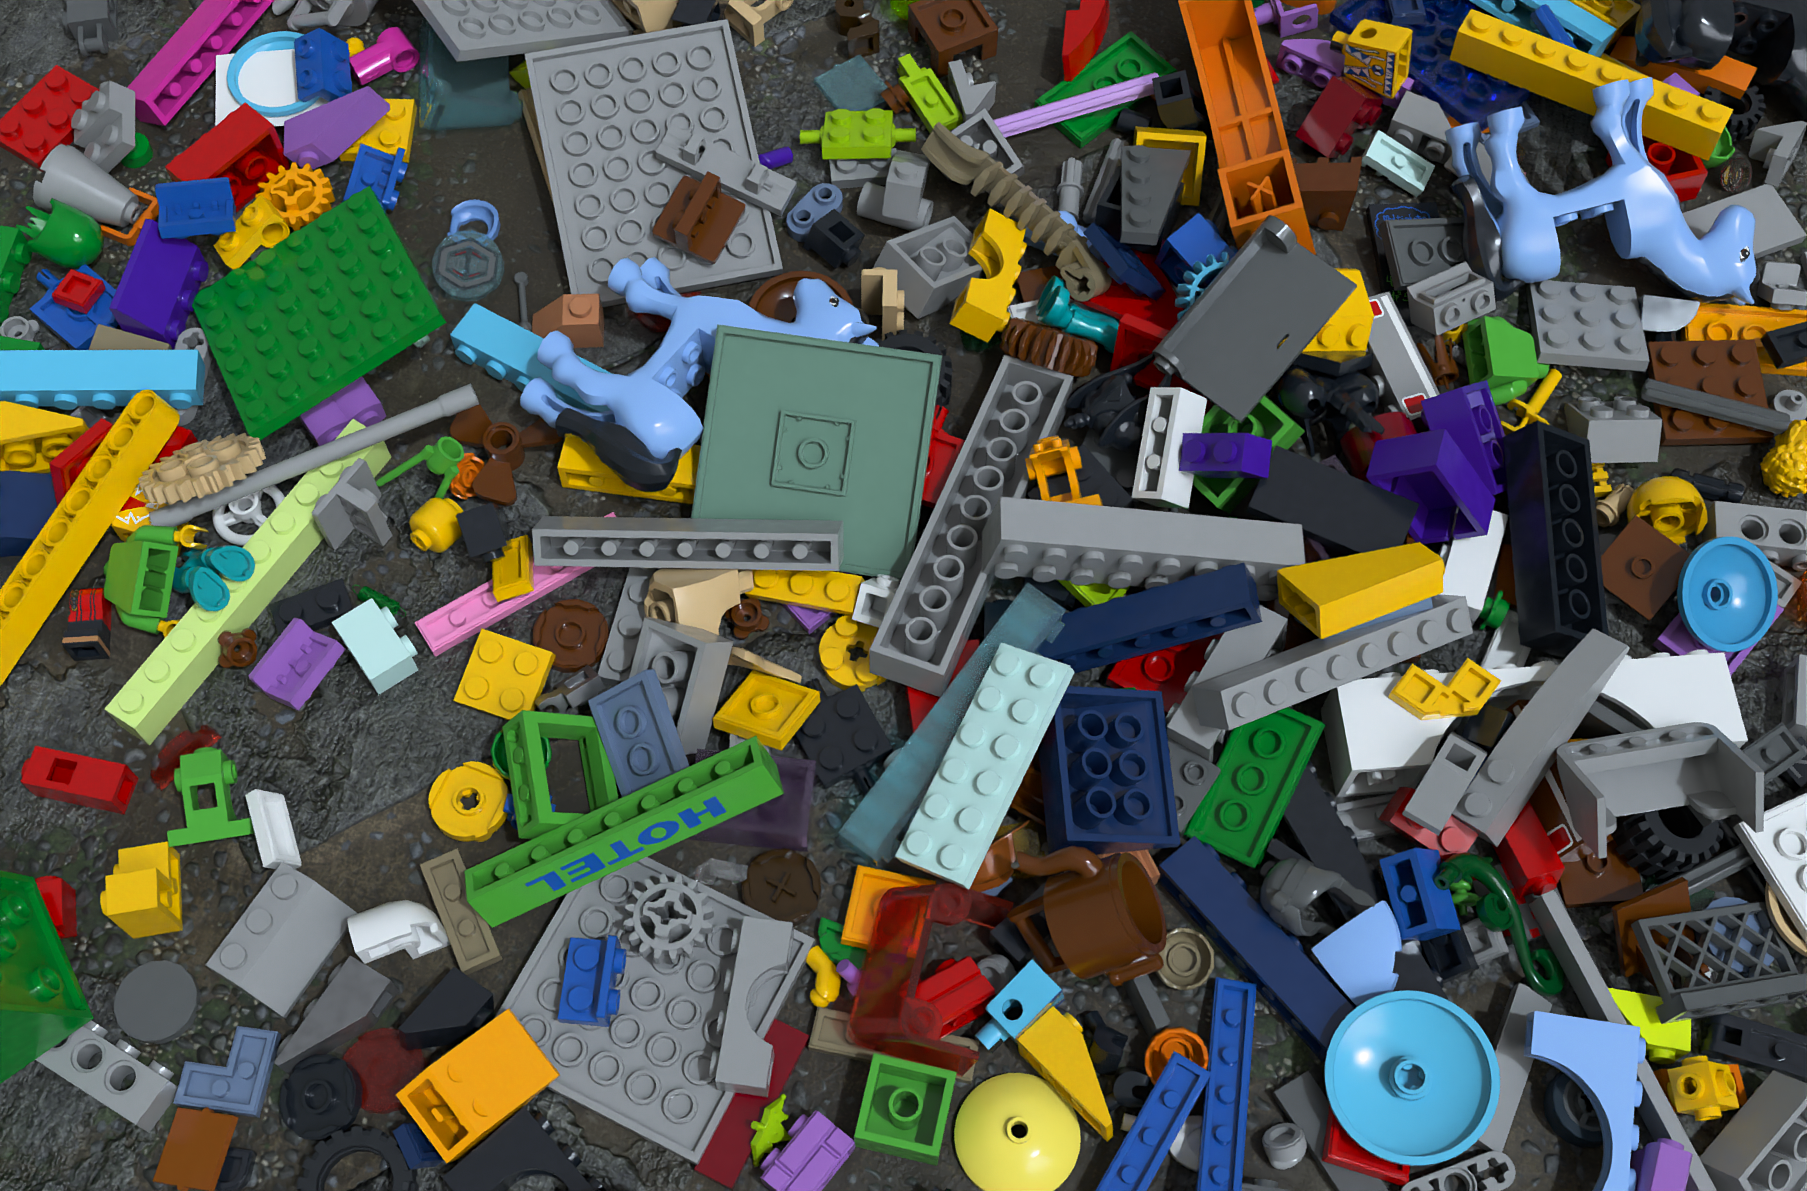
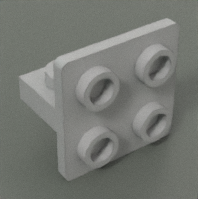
M358 458L352 466H348L343 470L336 485L328 494H324L318 499L312 511V516L328 546L335 550L353 529H356L381 546H384L392 537V533L386 523L388 518L378 506L381 492L376 485L367 462L361 458Z

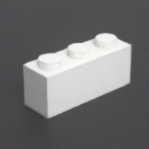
M1181 387L1150 388L1132 498L1157 507L1189 508L1194 475L1179 471L1183 433L1202 432L1207 398Z
M1494 510L1487 535L1457 540L1453 537L1457 518L1455 513L1448 545L1443 543L1438 553L1445 565L1443 593L1440 594L1466 596L1472 626L1482 611L1509 516Z

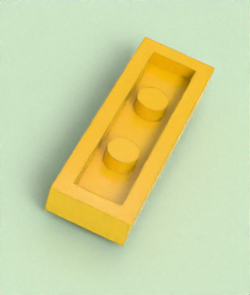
M752 569L754 589L745 592V594L749 598L853 616L860 586L865 580L862 576L834 571Z

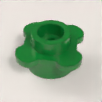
M1499 590L1494 598L1488 596L1485 598L1482 611L1478 616L1482 619L1479 630L1483 631L1486 625L1495 630L1500 627L1510 607V602L1501 599L1503 591Z

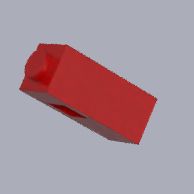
M35 746L31 757L25 761L21 772V783L35 796L124 815L139 779L126 764Z
M1528 800L1497 847L1492 845L1501 863H1504L1519 897L1533 893L1535 896H1541L1554 890L1565 869Z

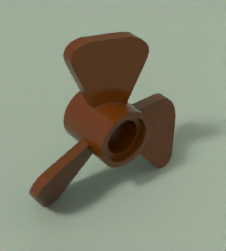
M480 404L459 412L450 426V434L453 439L457 440L460 444L485 448L489 460L472 483L475 494L481 499L506 506L514 504L517 500L512 471L519 468L524 462V448L555 444L564 438L558 437L556 429L550 427L542 418L521 432H518L515 426L507 422L492 424ZM503 445H510V446H509L508 448H506V449H503V450H499V449H498L499 447H501V446H503Z

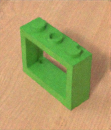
M522 710L502 726L519 838L534 839L586 815L552 812L540 737L579 740L591 812L618 800L616 779L593 716Z

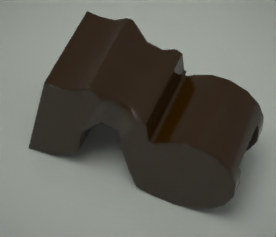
M836 0V28L841 36H847L848 60L853 61L880 53L879 20L872 17L870 10H864L863 0Z

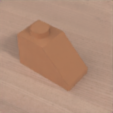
M563 294L533 314L532 333L545 338L550 332L559 331L570 338L574 348L604 347L605 317L600 294Z

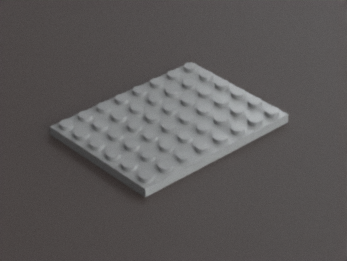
M728 19L525 54L571 294H600L602 307L627 303L625 296L616 294L608 287V278L613 267L620 259L627 257L639 267L647 259L657 258L670 270V284L678 293L783 274L770 211L721 189L722 193L744 203L746 209L715 264H710L654 237L652 232L682 177L688 176L702 182V179L656 158L655 152L671 123L702 136L706 140L742 157L759 163ZM698 150L697 162L703 154L701 150Z

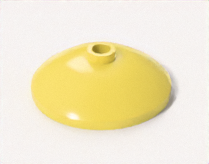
M1006 1073L984 1081L967 1096L955 1122L954 1144L958 1161L967 1177L982 1191H1055L1072 1172L1080 1151V1127L1073 1107L1050 1083L1031 1074ZM1016 1124L1023 1125L1027 1130V1135L1023 1138H1016L1013 1136L1011 1128Z

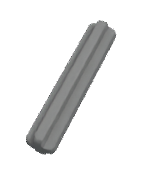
M1115 138L1110 143L1083 212V221L1087 224L1095 223L1097 204L1115 170L1120 166L1122 145L1129 146L1126 140Z

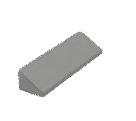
M1519 982L1511 989L1492 1043L1500 1072L1498 1105L1488 1128L1477 1142L1473 1144L1488 1152L1503 1151L1534 1058L1524 1056L1527 1014L1533 1011L1550 1013L1552 1007L1550 1002L1528 986Z

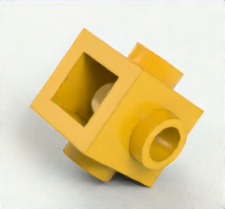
M1694 1056L1682 1059L1681 1067L1667 1070L1670 1080L1667 1084V1091L1677 1112L1694 1115L1696 1121H1707L1721 1118L1722 1111L1739 1108L1736 1084L1729 1065L1708 1061L1707 1056Z

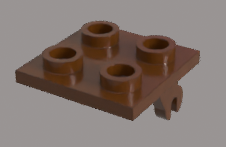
M1683 877L1612 907L1621 974L1626 978L1641 972L1655 987L1658 994L1659 991L1631 924L1640 919L1691 912L1688 880ZM1686 924L1682 935L1695 943L1693 928ZM1655 929L1649 930L1655 944L1665 950L1669 939ZM1677 945L1674 956L1690 967L1694 956ZM1702 962L1698 973L1707 980L1711 981V979L1704 974L1706 972H1709L1710 970L1708 966Z

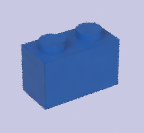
M1412 848L1379 860L1401 940L1426 941L1461 930L1450 889L1441 890L1434 883L1435 877L1439 874V867L1442 864L1438 850Z

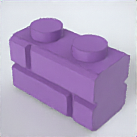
M815 1110L809 1118L803 1114L789 1130L788 1135L792 1139L782 1152L775 1148L762 1163L760 1168L764 1171V1174L760 1177L761 1182L770 1191H822L855 1150V1142L819 1111Z

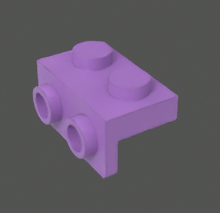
M293 618L249 674V679L270 699L299 710L305 701L311 697L312 692L328 671L334 667L338 658L345 651V648L337 640L314 632L303 620Z

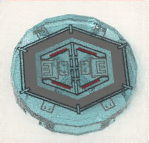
M473 230L458 231L446 237L436 248L432 259L433 274L439 286L450 297L464 302L478 301L487 297V294L500 285L504 274V259L496 243L487 235Z

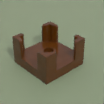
M920 0L908 5V33L914 42L919 40V32L931 49L930 66L937 78L948 75V62L953 61V55L981 45L982 60L996 56L998 27L980 0Z

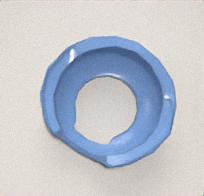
M474 199L464 201L452 209L450 232L447 233L448 237L453 239L452 241L460 243L459 241L465 240V238L458 236V230L461 225L471 221H481L487 225V234L484 238L477 240L484 246H489L488 243H492L498 236L500 230L498 212L490 203ZM472 246L463 247V248H466V249H467V248H471V249L475 250V248L472 247Z

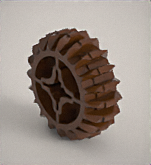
M1017 317L1011 318L1001 335L1000 348L1005 354L1067 375L1070 374L1076 377L1088 376L1097 359L1098 346L1092 340L1074 334L1070 335L1069 333L1062 332L1060 329Z

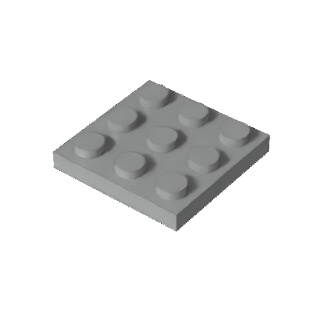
M1553 280L1527 284L1526 295L1537 363L1646 371L1650 360L1635 287Z

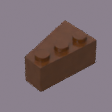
M1318 157L1317 163H1297L1296 158H1292L1308 225L1320 227L1324 230L1343 232L1357 192L1362 157H1351V162L1330 163L1329 157Z

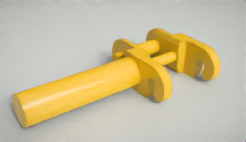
M1550 369L1548 371V374L1542 380L1528 404L1518 399L1509 401L1507 404L1508 409L1513 410L1514 407H1517L1516 415L1521 417L1522 421L1516 427L1501 421L1505 436L1537 420L1549 425L1548 421L1538 414L1562 378V374L1558 370Z

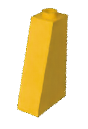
M1421 542L1285 567L1277 570L1279 603L1316 636L1324 639L1443 593L1445 565L1443 559L1438 554L1431 551Z

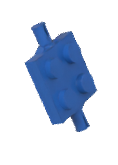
M86 264L76 271L102 280L106 288L87 314L54 302L52 293L64 278L59 280L48 269L41 270L44 276L40 272L37 274V281L41 282L48 290L44 297L29 309L34 317L73 350H89L98 324L115 329L119 325L109 309L116 289Z

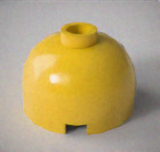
M1662 476L1642 483L1633 491L1627 504L1628 524L1637 515L1677 545L1685 543V536L1691 534L1694 530L1697 536L1704 529L1708 521L1706 506L1699 491L1690 482L1679 477Z

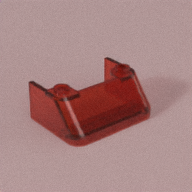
M951 883L902 886L887 890L879 900L847 1020V1031L850 1038L859 1046L908 1061L957 1072L956 1075L962 1077L978 1061L980 1052L939 1040L943 1024L939 1010L927 1001L914 998L932 923L954 926L965 920L994 929L1012 910L1014 902L972 889L968 890Z

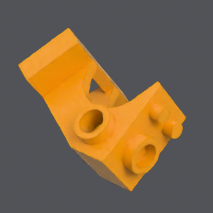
M1058 435L1039 439L1036 444H1033L1029 457L1025 458L1030 480H1038L1042 500L1103 506L1099 494L1083 498L1081 496L1076 469L1082 468L1078 446L1070 447L1069 439L1061 441ZM1067 472L1071 492L1051 497L1047 477Z

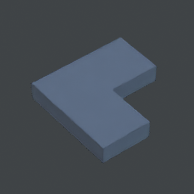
M237 1026L226 1067L185 1061L173 1103L181 1107L202 1110L208 1107L216 1112L260 1118L281 1034L277 1031Z

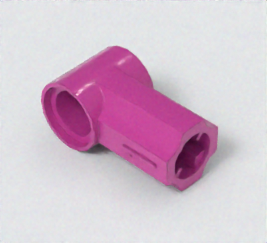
M391 27L384 30L378 36L377 44L349 57L350 70L359 85H364L393 69L397 72L411 70L418 63L420 54L402 29Z

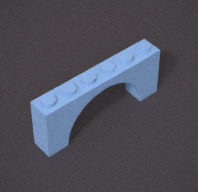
M1540 1011L1530 1012L1527 1014L1524 1056L1546 1062L1570 1077L1590 1100L1600 1122L1603 1136V1161L1600 1175L1593 1191H1635L1636 1171L1630 1168L1631 1151H1636L1638 1148L1639 1126L1633 1124L1634 1107H1640L1643 1093L1642 1082L1636 1081L1637 1065L1643 1063L1646 1052L1645 1039L1640 1038V1027Z

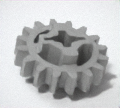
M663 873L660 876V883L654 885L650 879H646L645 885L647 890L644 893L636 889L632 892L637 903L625 905L626 913L633 917L624 921L626 931H634L628 937L631 945L635 946L642 943L639 948L640 955L645 958L651 952H654V959L657 964L663 961L665 955L670 956L673 965L678 964V954L683 952L689 959H692L694 957L692 951L694 945L701 948L706 946L702 933H713L712 923L706 921L714 917L713 907L705 906L710 901L707 892L697 894L699 886L695 880L685 886L682 874H678L674 882H668L666 874ZM661 896H664V897L660 898L659 900H657V901H655V902H652V901L655 900L656 898L661 897ZM684 898L693 904L696 909V915L692 911L684 909ZM670 913H675L677 919H670L668 925H664L661 918L667 919ZM642 922L646 923L648 927L655 929L654 940L644 932ZM683 935H687L682 940L674 942L676 939L682 937Z

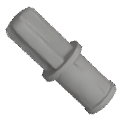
M1071 157L1068 161L1063 162L1061 184L1057 186L1056 193L1059 196L1058 211H1067L1074 215L1076 221H1078L1079 201L1084 194V188L1081 186L1083 164L1081 161Z

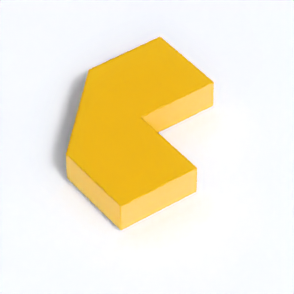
M1467 658L1448 685L1445 686L1412 663L1388 698L1421 721L1471 716L1479 713L1501 680Z

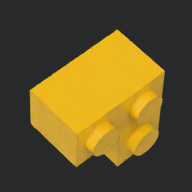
M168 841L119 849V864L114 865L113 875L105 876L106 890L102 891L100 895L103 914L133 939L182 931L180 854L173 847H169Z

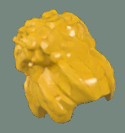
M1794 420L1783 434L1775 436V447L1770 449V452L1765 455L1760 463L1764 484L1773 493H1781L1786 498L1788 496H1796L1799 493H1807V421Z

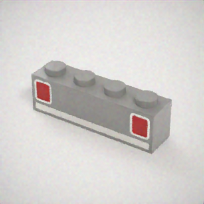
M1385 292L1368 297L1374 319L1366 352L1373 353L1371 366L1365 369L1370 380L1378 388L1384 413L1403 412L1407 418H1410L1417 433L1428 431L1430 429L1425 427L1421 418V410L1423 409L1421 401L1440 395L1390 293Z

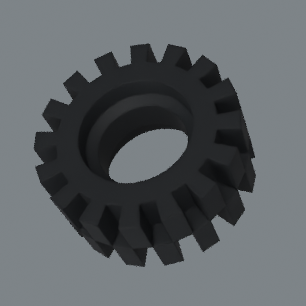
M1710 86L1707 87L1702 96L1718 104L1731 106L1740 113V115L1731 114L1726 124L1732 142H1734L1736 137L1738 141L1745 139L1746 135L1749 136L1764 114L1763 111L1765 110L1766 103H1762L1764 100L1762 94L1756 95L1759 90L1756 86H1753L1751 89L1747 87L1741 99Z

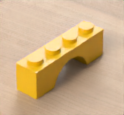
M990 208L974 230L968 252L982 267L987 279L972 277L955 301L950 320L951 325L987 343L996 331L1001 333L1009 321L1010 313L1007 312V308L1016 293V289L1012 288L1017 280L1022 267L1018 264V261L1023 256L1027 247V243L1023 241L1026 228L1020 230L1017 227L1018 222L1006 218Z

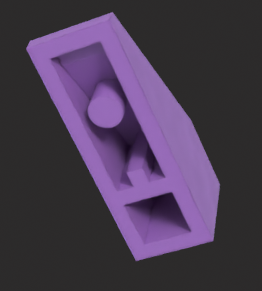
M366 86L284 121V155L292 162H296L301 169L306 163L310 164L313 170L333 162L390 110V104L373 89Z

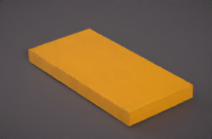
M1700 302L1697 315L1687 326L1680 329L1681 341L1755 339L1761 373L1807 377V361L1776 369L1760 341L1766 332L1806 322L1807 310H1779L1771 307Z

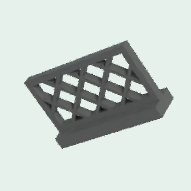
M1766 901L1640 919L1631 924L1663 1001V1004L1655 1008L1661 1024L1790 1003L1807 994V973H1798L1783 938L1769 917ZM1756 914L1763 929L1761 935L1746 925L1749 915ZM1717 920L1733 929L1730 940L1714 930ZM1686 924L1701 934L1698 945L1682 935ZM1655 929L1669 939L1665 950L1655 944L1649 930ZM1742 936L1757 946L1754 957L1738 946ZM1709 941H1712L1726 951L1722 962L1706 951ZM1677 945L1694 956L1690 967L1674 957ZM1766 953L1776 959L1781 973L1775 972L1763 963ZM1734 957L1750 968L1747 978L1731 969ZM1702 962L1718 973L1715 983L1710 982L1698 973ZM1669 967L1686 978L1682 989L1674 990L1667 973Z

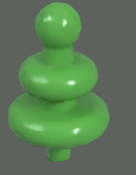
M1461 879L1458 883H1453L1449 887L1451 892H1455L1451 896L1454 907L1459 908L1460 916H1467V907L1476 905L1479 899L1478 895L1467 893V891L1473 888V882L1469 883L1464 879Z

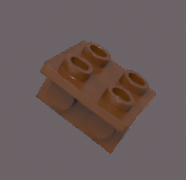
M707 171L702 182L688 176H683L652 230L653 236L710 264H715L746 209L745 204L722 193L720 177Z

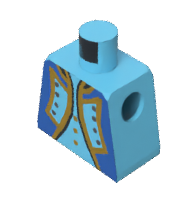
M1031 960L986 1006L985 1009L992 1019L975 1036L991 1053L1008 1037L1018 1045L1017 1038L1052 1006L1057 1008L1065 1000L1062 989ZM1017 1007L1023 1010L1022 1015L1017 1020H1009L1006 1017L1008 1011L1012 1008Z

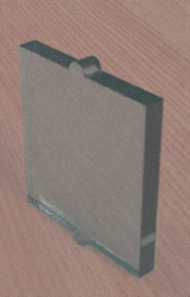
M860 54L842 64H835L833 69L814 78V83L836 110L867 111L885 101L880 93L887 86Z

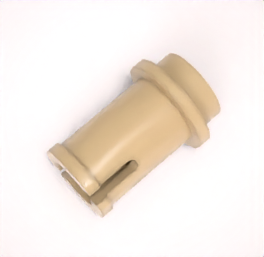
M1619 484L1604 500H1597L1595 502L1599 526H1613L1619 521V516L1627 509V504L1634 491L1632 487Z

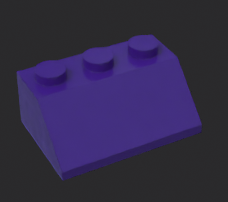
M145 219L109 307L121 329L129 333L168 343L171 345L172 350H174L179 335L186 330V322L190 311H194L192 304L200 285L208 277V263L205 261L197 245L185 238L161 239L158 223L151 219Z
M1487 380L1422 400L1421 418L1425 427L1430 429V431L1447 430L1492 495L1507 490L1503 443L1505 433Z

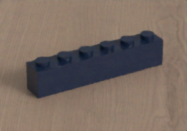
M1245 563L1228 565L1202 575L1189 576L1181 581L1151 587L1146 591L1125 597H1116L1104 603L1077 608L1069 613L1051 618H1042L1037 622L1023 625L1025 651L1070 665L1074 673L1260 623L1262 618L1256 583Z
M1196 836L1192 837L1159 865L1160 877L1158 882L1250 983L1257 984L1256 990L1322 1062L1326 1058L1327 1050L1335 1031L1346 1016L1357 1006L1347 995L1342 996L1331 984L1333 981L1330 974L1321 965L1313 964L1305 956L1303 946L1299 940L1291 933L1285 934L1275 921L1270 918V914L1264 910L1261 902L1257 903L1246 892L1248 889L1244 881L1236 873H1229L1221 865L1219 855L1214 848L1206 842L1201 843Z

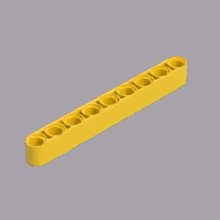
M142 390L130 400L0 589V686L138 485V478L143 476L142 472L149 469V466L176 429L180 419L179 412L152 390Z

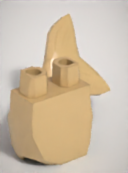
M661 568L653 573L650 579L648 593L644 601L646 617L705 629L719 635V626L724 613L741 603L740 594L754 589L752 569ZM732 647L728 665L754 669L801 684L802 676L798 673L766 660L747 649Z

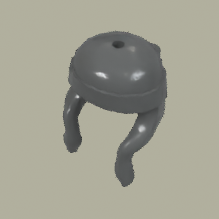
M1291 857L1279 861L1268 872L1260 889V902L1264 910L1270 914V918L1279 926L1298 936H1313L1317 933L1329 936L1337 930L1324 922L1303 920L1299 912V908L1307 906L1331 887L1342 890L1354 902L1360 905L1375 906L1374 899L1366 891L1355 888L1339 873L1314 867V863L1303 858Z

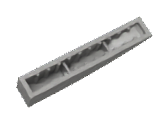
M1593 628L1556 668L1517 716L1463 794L1452 815L1479 834L1478 837L1497 847L1556 760L1557 748L1568 742L1629 651V646Z

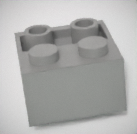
M1584 396L1579 397L1578 402H1565L1564 410L1568 431L1589 440L1592 463L1658 462L1662 419L1651 412L1649 407L1637 402L1636 398L1616 396L1614 401H1601L1597 397Z

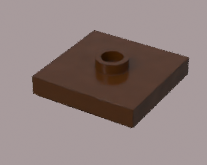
M1635 515L1601 556L1604 589L1649 622L1678 588L1681 570L1690 554Z
M1615 840L1607 843L1606 858L1598 859L1592 852L1579 861L1562 862L1565 869L1557 884V889L1566 908L1618 905L1644 893L1638 866L1632 868L1626 863L1628 858L1624 854L1619 855L1615 849L1618 847Z

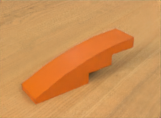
M1620 36L1610 54L1616 60L1662 82L1676 72L1699 93L1704 94L1707 87L1710 86L1738 99L1742 98L1757 70L1754 66L1725 55L1716 66L1705 71L1692 69L1673 62L1652 63L1649 61L1648 65L1640 67L1635 63L1637 45L1635 37Z

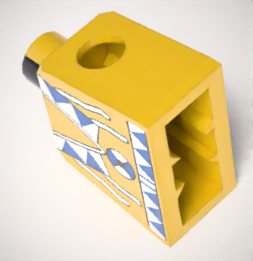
M1364 19L1359 22L1351 35L1336 31L1330 43V50L1345 55L1344 74L1346 77L1387 98L1393 99L1408 78L1413 30Z

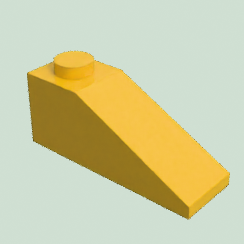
M1052 1006L1017 1038L1019 1054L1108 1142L1113 1137L1112 1120L1082 1035L1083 1028L1071 1014L1066 1012L1062 1015Z

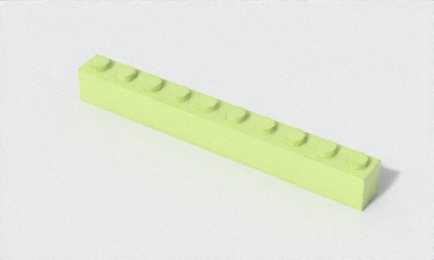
M352 419L336 439L366 428V426ZM384 441L310 470L301 478L242 547L254 559L255 569L252 576L245 581H233L220 574L218 575L229 589L230 600L227 606L218 611H206L194 603L105 707L107 713L120 727L149 746L219 664L218 657L221 655V645L218 643L219 635L224 631L238 633L242 632L245 628H249L324 539L312 516V511L318 499L330 492L339 481L343 470L348 466H352L358 458L367 462L375 478L391 459Z

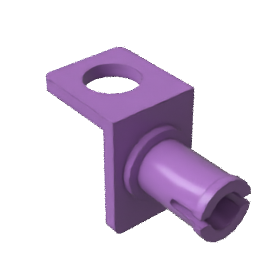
M1268 0V3L1254 8L1258 26L1273 22L1277 26L1281 38L1315 29L1318 26L1317 4L1284 12L1280 0ZM1301 15L1310 16L1302 24H1293V21Z

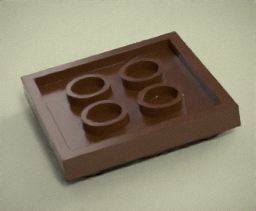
M1755 339L1647 343L1650 360L1647 366L1649 379L1768 408ZM1653 402L1655 414L1662 419L1661 446L1769 443L1774 437L1773 432Z

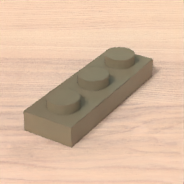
M458 848L420 864L461 972L469 975L503 960L489 924L467 902L464 873L467 868Z

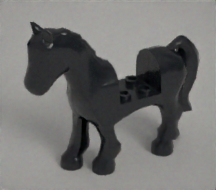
M1640 0L1642 6L1637 16L1634 37L1638 50L1646 59L1652 63L1673 62L1692 69L1705 71L1716 66L1727 51L1750 56L1751 66L1757 68L1754 73L1755 81L1765 87L1779 89L1782 94L1787 96L1789 103L1796 108L1804 122H1807V0Z

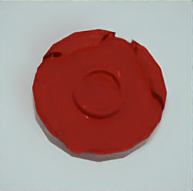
M380 1028L366 1032L358 1038L359 1041L352 1048L349 1047L343 1056V1059L350 1062L359 1073L363 1087L361 1109L368 1113L387 1114L401 1110L404 1106L396 1094L427 1068L424 1053L421 1049L407 1051L400 1046L399 1030Z

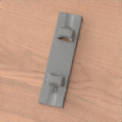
M672 123L655 152L657 159L702 180L707 171L719 176L721 179V189L779 216H782L797 188L796 181ZM698 150H701L703 154L697 162Z

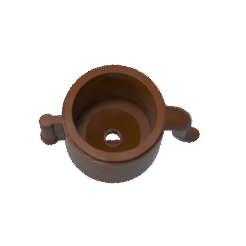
M1077 846L1058 849L1042 857L1032 856L1020 851L1017 852V860L1011 864L1013 869L1035 876L1060 873L1046 881L1042 897L1015 907L1007 914L1010 922L1015 923L1040 964L1039 967L1046 974L1068 968L1074 975L1084 980L1106 974L1109 982L1117 987L1121 986L1123 982L1159 971L1163 968L1164 962L1159 955L1164 950L1167 939L1163 908L1148 872L1134 855L1127 852L1122 854L1115 853L1100 859L1094 852L1085 847ZM1043 910L1045 911L1047 925L1060 955L1059 957H1054L1032 921L1031 915Z

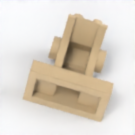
M730 0L724 15L728 19L729 25L756 47L765 40L764 23L779 12L787 10L794 0H764L765 2L757 7H752L751 5L758 0Z

